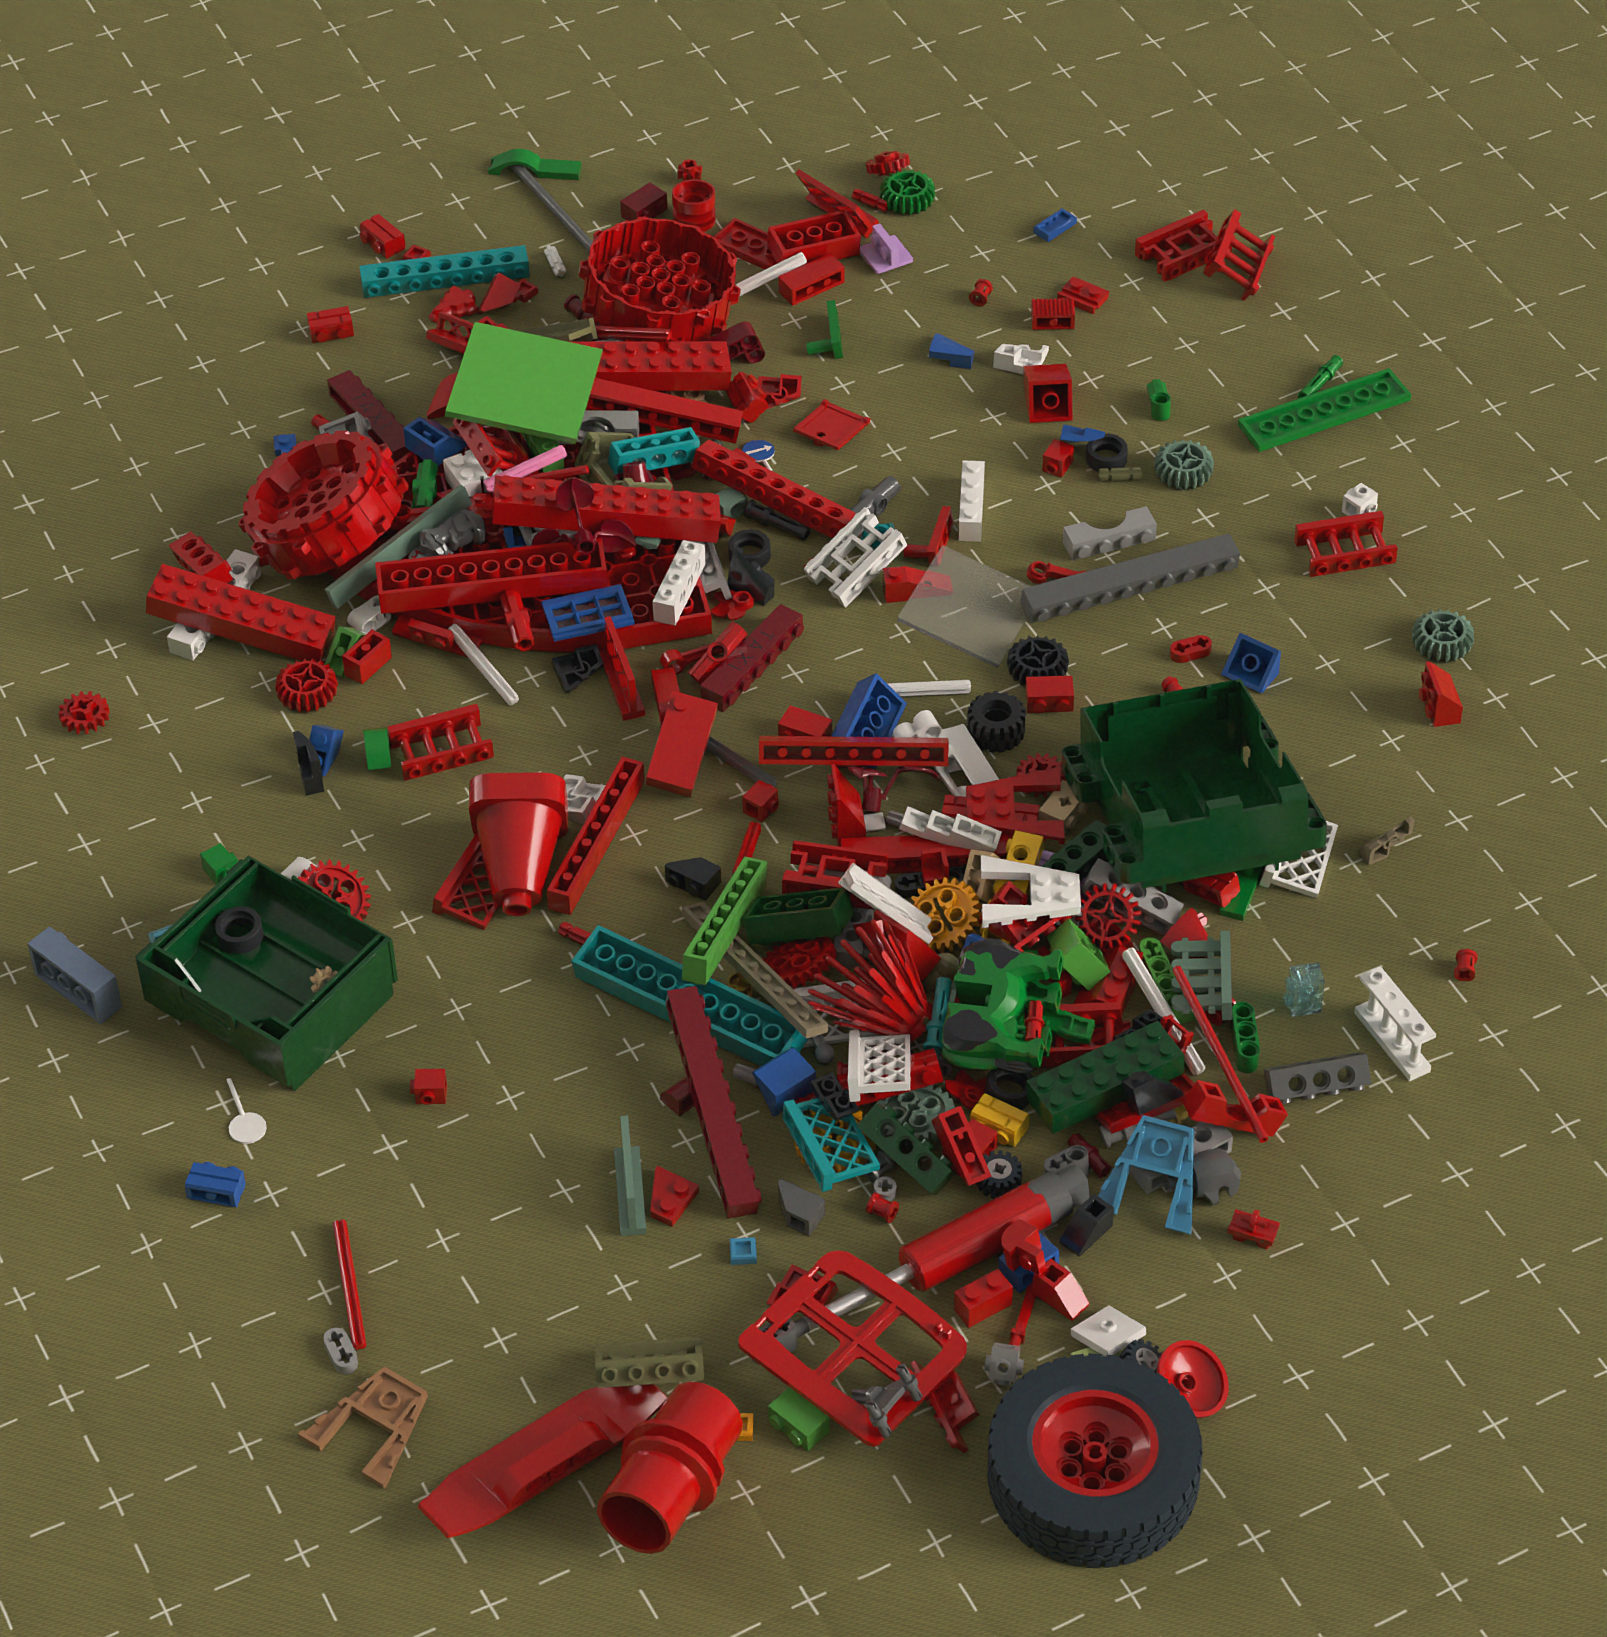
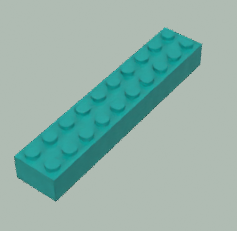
M597 925L571 961L576 978L670 1022V1018L665 1004L667 991L697 986L699 995L704 997V1014L709 1016L711 1021V1030H709L711 1037L716 1038L717 1045L759 1066H763L791 1047L800 1053L809 1040L777 1009L712 978L708 980L706 985H697L682 980V964L600 925Z

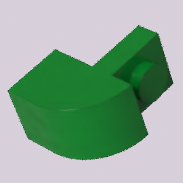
M387 727L363 730L368 770L391 767Z

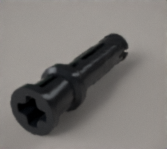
M753 499L746 506L744 517L748 519L753 518L760 521L763 526L771 525L803 541L809 536V527L775 513L771 507L761 506Z

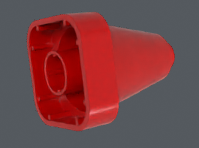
M545 772L485 773L477 775L469 782V815L473 834L475 835L478 831L493 901L502 906V912L506 915L516 917L528 915L531 913V907L541 901L557 839L564 837L568 833V798L565 780L558 775Z

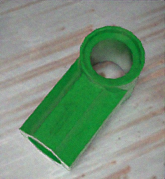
M1152 379L1147 384L1151 416L1157 421H1164L1170 417L1171 397L1167 392L1165 382H1162L1160 379Z

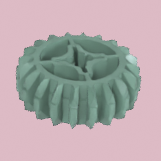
M1183 439L1180 442L1173 440L1172 444L1166 443L1164 447H1160L1155 456L1154 468L1157 478H1161L1162 483H1168L1169 487L1176 486L1177 489L1184 487L1185 490L1188 487L1195 489L1197 485L1203 486V483L1208 482L1210 476H1212L1214 460L1211 451L1207 450L1206 446H1200V442L1192 443V440L1186 442Z
M1439 608L1437 612L1430 610L1428 614L1422 613V616L1417 618L1412 628V641L1415 644V650L1420 651L1421 656L1427 655L1428 660L1435 658L1437 663L1439 660H1444L1447 663L1449 659H1452L1456 662L1458 657L1464 658V655L1471 650L1474 643V630L1471 627V621L1466 620L1465 615L1459 616L1457 611L1451 613L1449 609L1441 611Z

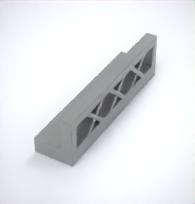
M690 541L705 545V566L700 574L705 593L721 588L726 600L732 598L714 543Z

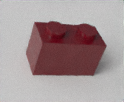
M649 182L620 201L621 217L626 221L637 220L638 217L655 218L668 209L667 193Z

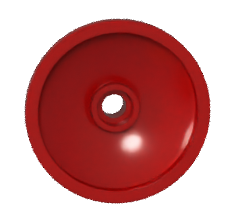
M1181 1340L1171 1344L1162 1352L1157 1363V1372L1168 1379V1383H1172L1180 1391L1181 1396L1183 1395L1190 1404L1196 1418L1209 1417L1223 1407L1229 1391L1228 1377L1222 1362L1212 1350L1196 1341Z

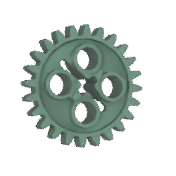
M933 1085L885 1098L883 1101H877L882 1106L887 1104L897 1112L895 1118L901 1123L905 1120L914 1127L916 1131L913 1134L920 1140L924 1137L928 1141L933 1140L934 1142H939L931 1120L937 1115L955 1108L953 1099L949 1098L948 1092L942 1093L941 1087L933 1090ZM888 1124L885 1127L884 1134L886 1137L893 1135L895 1131L893 1124ZM911 1140L904 1143L906 1149H909L911 1144H913Z

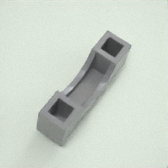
M585 410L580 430L588 433L589 429L593 428V423L597 421L605 425L611 432L632 433L635 438L639 436L638 411ZM557 441L558 444L572 445L571 443Z
M1146 506L1126 511L1125 520L1119 526L1111 529L1094 528L1085 522L1063 527V544L1073 561L1156 540L1157 523Z

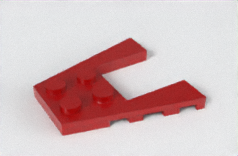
M1060 767L966 786L967 818L999 831L1011 832V836H1014L1016 830L1043 836L1044 842H1046V839L1057 840L1058 844H1064L1063 820L1015 821L1014 792L1061 791Z

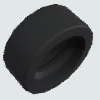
M1105 433L1104 438L1088 441L1086 445V463L1091 469L1098 472L1101 468L1111 470V468L1125 467L1128 447L1123 438L1118 435ZM1109 449L1117 452L1118 455L1102 457L1097 455L1096 452Z
M747 529L736 532L730 537L728 542L729 561L731 562L734 550L737 547L741 548L752 545L762 550L755 554L742 553V556L750 563L755 561L761 568L764 567L771 557L770 539L766 534L758 530Z
M237 906L229 908L216 919L215 931L218 943L227 952L235 954L250 952L263 939L264 932L260 916L249 907ZM238 923H248L254 927L250 933L241 937H230L225 934L229 927Z
M991 1069L985 1085V1094L1015 1108L1022 1109L1029 1103L1027 1100V1080L1032 1079L1033 1076L1030 1072L1016 1075ZM1011 1080L1018 1083L1024 1091L1016 1094L1006 1093L995 1082Z

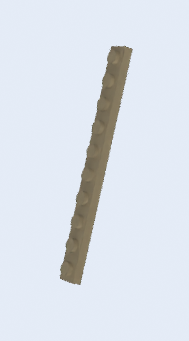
M704 902L682 907V917L698 931L711 909ZM736 934L723 957L805 1038L827 1033L828 1023Z

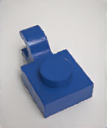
M295 434L273 436L276 456H280L284 452L288 453L293 449V446L297 445Z

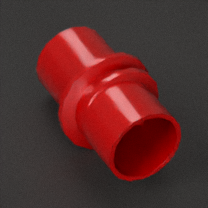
M691 1381L681 1383L670 1393L654 1419L636 1423L627 1433L623 1441L621 1468L599 1499L597 1505L600 1523L612 1538L621 1545L636 1552L646 1554L663 1552L671 1543L689 1513L704 1511L715 1500L717 1487L721 1484L725 1472L723 1461L742 1432L743 1421L739 1410L733 1402L718 1389L707 1384Z

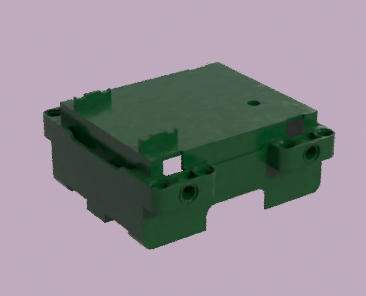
M1241 679L1080 709L1081 743L1069 745L1062 749V773L1078 801L1083 803L1097 801L1109 823L1103 829V850L1120 882L1124 884L1140 882L1143 889L1161 886L1162 892H1166V884L1249 868L1273 865L1275 871H1278L1279 863L1301 859V852L1325 846L1327 823L1311 795L1307 792L1305 784L1285 752H1282V767L1280 766L1279 742ZM1246 746L1250 749L1248 768L1243 761V747Z

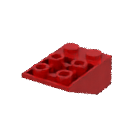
M833 764L831 765V775H827L828 789H831V791H827L828 804L832 807H827L829 821L834 823L831 824L832 839L836 838L837 846L841 847V838L866 837V826L860 794L836 765Z

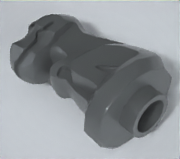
M462 509L453 513L438 527L425 529L420 533V553L426 554L429 557L448 555L446 545H449L450 549L455 551L457 548H463L470 542L475 545L484 543L486 529L484 520L480 515H476L470 510Z

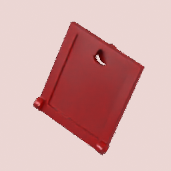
M823 399L818 408L793 428V432L812 439L816 446L826 445L839 450L864 427L869 425L871 418L860 416Z

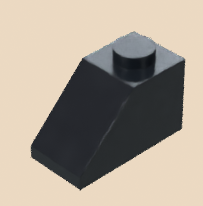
M1145 1071L1132 1073L1130 1077L1121 1081L1127 1105L1138 1115L1147 1113L1184 1095L1183 1091L1171 1082Z

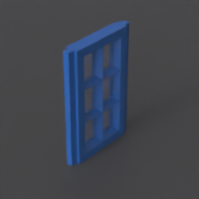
M621 584L541 601L554 642L605 631L604 617L611 616L615 628L634 625L633 615Z

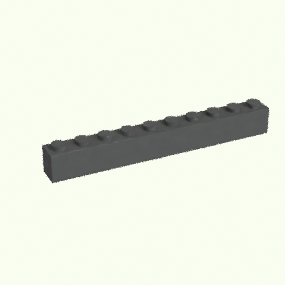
M1230 533L1024 588L1022 589L1020 603L1030 623L1045 621L1048 618L1059 615L1064 616L1070 612L1086 610L1092 606L1108 604L1118 599H1126L1140 593H1148L1162 587L1166 588L1173 584L1189 582L1199 577L1211 576L1214 573L1232 570L1238 566L1240 552Z

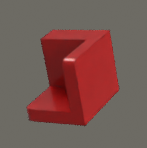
M945 847L921 851V873L925 887L926 883L931 887L934 886L935 879L940 884L943 882L944 877L949 880V863Z

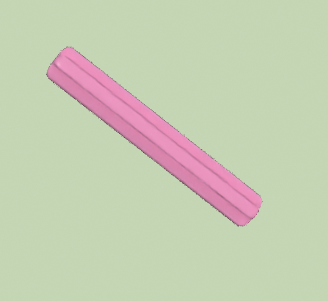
M562 445L557 446L499 473L497 476L508 475L522 478L567 456L566 451ZM495 476L484 481V486L488 492L493 491Z

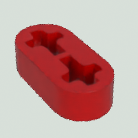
M1198 635L1175 641L1170 646V658L1176 663H1185L1207 657L1211 654L1212 640L1205 635Z

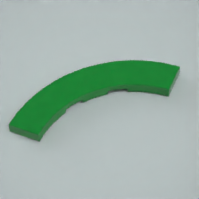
M1023 949L1024 952L1038 955V951ZM1043 1009L1042 1019L1044 1026L1050 1027L1053 1034L1070 1041L1090 1045L1095 1027L1094 1020L1074 1015L1066 1010L1059 1009L1057 1014L1049 1009Z

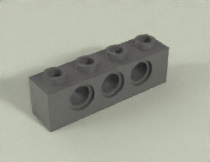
M1363 1052L1263 1069L1267 1095L1279 1098L1282 1104L1291 1102V1098L1300 1097L1301 1100L1313 1099L1317 1093L1324 1092L1325 1095H1335L1340 1093L1339 1089L1349 1088V1091H1358L1364 1089V1085L1371 1084L1367 1054ZM1345 1068L1347 1072L1346 1077L1339 1081L1337 1078L1338 1071ZM1320 1072L1322 1074V1081L1320 1084L1314 1085L1313 1077L1316 1073ZM1292 1077H1297V1087L1290 1089L1289 1080Z

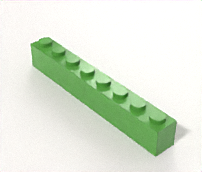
M744 856L683 954L682 980L697 985L707 984L743 924L742 918L766 886L767 861Z

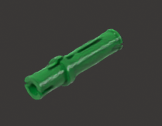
M1333 355L1326 364L1321 365L1318 373L1298 392V398L1317 393L1327 381L1333 379L1335 372L1343 365V359L1338 355Z

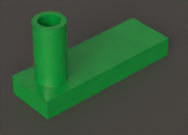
M835 300L826 301L831 338L807 342L808 355L833 351L835 359L843 358Z
M1263 866L1235 871L1239 880L1240 892L1234 898H1231L1230 903L1225 908H1220V915L1241 921L1244 920L1263 871Z

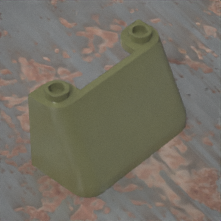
M587 433L575 462V467L587 465L589 468L588 474L578 475L582 480L590 484L599 483L602 485L671 490L673 485L666 477L656 478L655 483L634 482L632 478H624L623 481L615 480V474L608 464L610 444L614 441L635 438L632 433Z

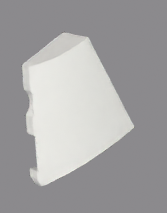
M1002 344L994 352L993 368L1023 374V366L1042 365L1049 346L1042 345L1041 350H1031L1029 345Z
M565 775L568 817L584 825L605 785L587 783L583 776Z

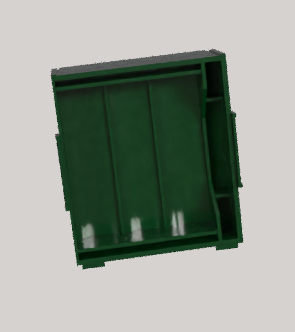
M248 855L244 860L240 859L227 871V875L155 942H150L135 956L145 1001L180 1022L186 1019L191 1020L237 1048L250 1065L296 1091L393 996L392 984L398 981L393 940L352 916L350 907L344 906L299 880L295 875L290 880ZM237 906L249 907L255 910L260 916L264 932L261 943L250 952L242 954L223 950L218 943L215 931L216 919L220 914L229 908ZM238 923L229 927L225 934L230 937H241L250 933L254 927L248 923ZM329 966L332 969V973L338 972L331 980H324V986L317 993L312 991L311 987L314 983L311 982L309 977L315 975L316 968L321 970Z

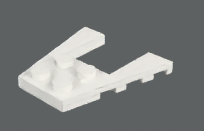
M981 855V879L1030 880L1031 905L982 904V928H987L990 923L1001 922V925L1012 924L1013 920L1027 918L1026 920L1029 922L1036 921L1038 916L1050 915V918L1080 914L1079 874Z

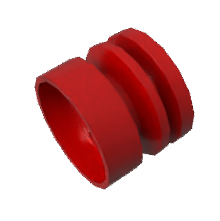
M692 179L676 184L672 190L673 220L683 224L698 226L703 232L711 229L716 222L715 189L713 185L706 181Z

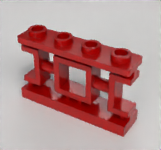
M1203 209L1136 239L1135 256L1144 261L1154 257L1158 261L1157 273L1162 274L1164 282L1207 264L1217 236L1211 232L1213 221L1211 219L1208 220V213ZM1186 242L1192 246V248L1185 251L1178 247Z
M795 840L793 841L790 854V864L799 865L798 871H785L782 878V894L843 887L839 884L841 877L824 875L825 871L830 869L846 872L852 863L867 871L871 876L886 877L888 854ZM808 863L818 864L819 866L807 865V864H808ZM805 874L815 875L816 877H810V876H804V875H805ZM848 891L853 907L875 910Z

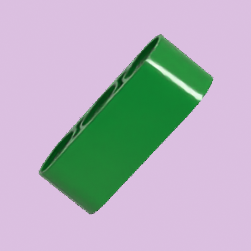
M1241 1001L1235 1003L1232 1007V1020L1230 1024L1237 1069L1241 1072L1253 1073L1258 1068L1260 1055L1255 1011L1250 1003Z

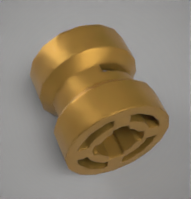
M739 972L731 974L727 980L728 987L752 997V985Z

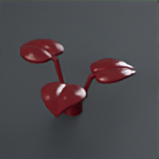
M570 477L559 485L556 492V501L563 511L575 509L580 529L575 534V541L566 534L560 535L556 529L548 528L535 534L531 546L569 542L579 553L587 555L594 551L597 538H602L604 552L607 553L636 547V542L629 526L618 519H609L602 522L600 531H595L593 536L589 530L584 529L579 508H584L591 504L594 499V491L588 482L576 477Z
M836 765L838 769L848 768L859 779L862 778V809L880 812L881 802L886 800L887 794L899 773L914 771L931 775L938 782L940 779L936 772L928 768L899 766L896 768L884 792L881 793V788L873 787V775L887 778V774L872 770V768L865 765Z

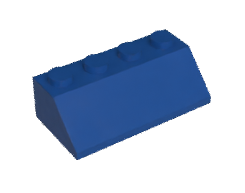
M875 673L857 682L831 737H891L907 703ZM865 765L872 769L877 768V766Z

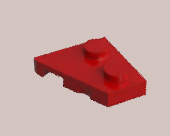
M657 1166L654 1175L650 1216L673 1227L699 1193V1185Z

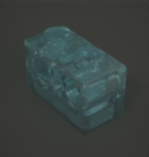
M1319 962L1290 966L1289 977H1285L1287 992L1283 994L1285 1007H1289L1292 1017L1321 1013L1325 980Z

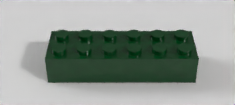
M1156 1021L1027 1080V1100L1051 1133L1055 1134L1126 1101L1121 1081L1130 1077L1132 1073L1145 1071L1166 1081L1184 1074V1054L1159 1021Z

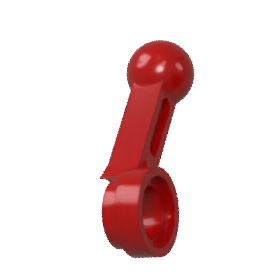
M1035 561L1028 566L1026 575L1033 583L1042 584L1049 577L1061 579L1087 571L1078 572L1055 566L1049 562L1046 565L1044 562ZM1034 569H1040L1043 573H1038Z

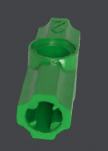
M424 459L422 463H419L417 478L413 479L411 509L431 507L433 499H436L438 464L430 459Z

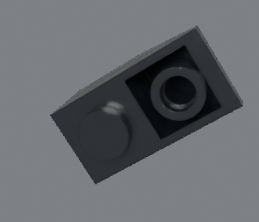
M702 857L669 862L665 865V881L673 887H678L690 895L706 901L721 884V867Z
M1093 1194L1076 1210L1059 1243L1080 1257L1113 1226L1114 1207L1096 1194Z

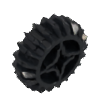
M1038 634L1036 638L1028 635L1026 640L1020 638L1018 643H1013L1012 648L1008 652L1007 666L1009 675H1012L1014 681H1019L1021 686L1026 684V677L1066 675L1069 658L1067 650L1063 648L1062 643H1057L1055 638L1049 640L1047 635L1044 638H1040Z

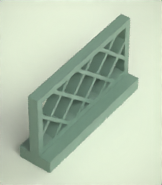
M620 1116L623 1147L614 1148L621 1236L646 1234L640 1149L639 1146H630L628 1116Z

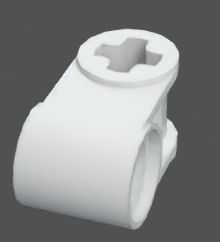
M376 595L360 607L352 610L347 618V622L354 629L367 634L370 630L376 631L389 623L392 617L391 613L381 614L379 595Z

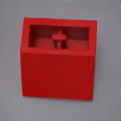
M1425 662L1424 672H1421L1422 688H1419V698L1425 704L1426 717L1431 719L1433 727L1460 724L1463 706L1451 675L1432 662Z

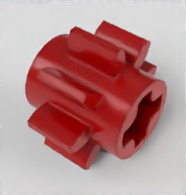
M687 159L682 162V165H678V179H682V181L691 179L701 180L702 165L697 166L695 160Z

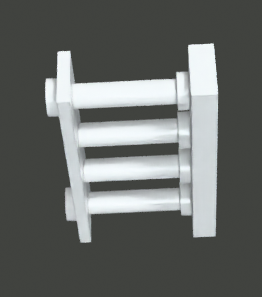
M1381 966L1359 975V979L1370 991L1369 1001L1355 1007V1015L1409 1081L1429 1073L1431 1065L1421 1054L1422 1043L1436 1038V1033Z

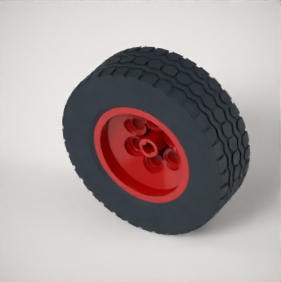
M1089 1353L1088 1356L1077 1354L1071 1355L1070 1358H1066V1356L1057 1358L1052 1363L1048 1361L1037 1366L1036 1370L1032 1369L1024 1374L1022 1380L1019 1378L998 1404L991 1421L988 1436L987 1477L989 1491L995 1508L998 1510V1514L1004 1524H1007L1008 1529L1016 1537L1019 1536L1021 1542L1029 1548L1033 1547L1035 1552L1045 1557L1048 1555L1057 1562L1064 1563L1065 1561L1068 1562V1565L1078 1567L1087 1565V1568H1100V1566L1109 1568L1117 1567L1121 1563L1123 1565L1136 1562L1138 1558L1142 1560L1152 1555L1154 1550L1157 1552L1167 1545L1168 1541L1171 1542L1179 1534L1188 1521L1199 1492L1203 1456L1202 1437L1197 1418L1188 1401L1183 1395L1181 1396L1180 1391L1172 1383H1168V1379L1158 1372L1155 1374L1153 1369L1143 1364L1140 1366L1136 1361L1127 1358L1123 1360L1119 1356L1108 1354L1107 1356H1102V1354Z

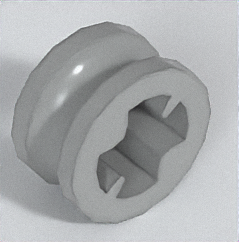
M880 1177L874 1182V1193H879L882 1198L892 1201L896 1197V1182L890 1177ZM887 1187L888 1192H883L882 1188Z

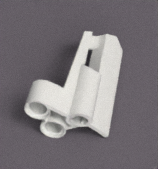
M924 710L914 717L912 724L908 722L901 723L893 731L894 737L948 738V766L932 767L955 796L966 797V786L957 787L949 772L963 770L972 785L999 780L964 724L942 729L932 712Z

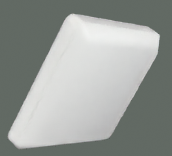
M882 812L864 814L866 832L886 829Z

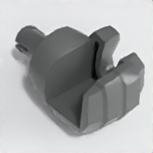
M1216 1148L1199 1152L1193 1156L1192 1198L1205 1197L1214 1206L1219 1204L1218 1191L1221 1187L1224 1186L1229 1197L1237 1193L1240 1185L1241 1171L1226 1151ZM1164 1177V1187L1168 1193L1175 1191L1178 1178Z

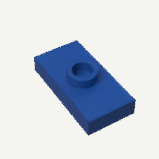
M1061 208L1034 226L1033 233L1049 242L1075 225L1077 217Z

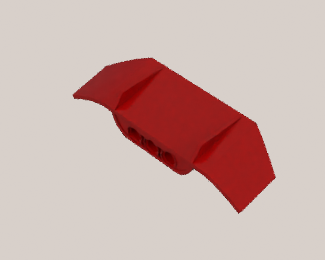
M655 1384L594 1387L585 1390L450 1473L433 1492L419 1503L418 1508L446 1538L459 1536L489 1525L624 1441L625 1436L636 1423L649 1420L660 1410L668 1396Z

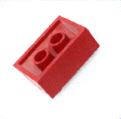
M877 909L874 912V920L878 921L884 918L887 924H890L896 939L900 940L905 953L904 943L905 941L907 942L920 980L923 981L941 957L911 930ZM883 926L884 935H885V938H886V940H887V942H888V935H887L886 930H885V928H884V926Z
M1118 946L1102 952L1111 972L1089 991L1082 985L1073 1004L1121 1002L1123 1015L1137 984L1135 977L1122 957L1123 952L1129 948ZM1136 951L1143 962V952Z

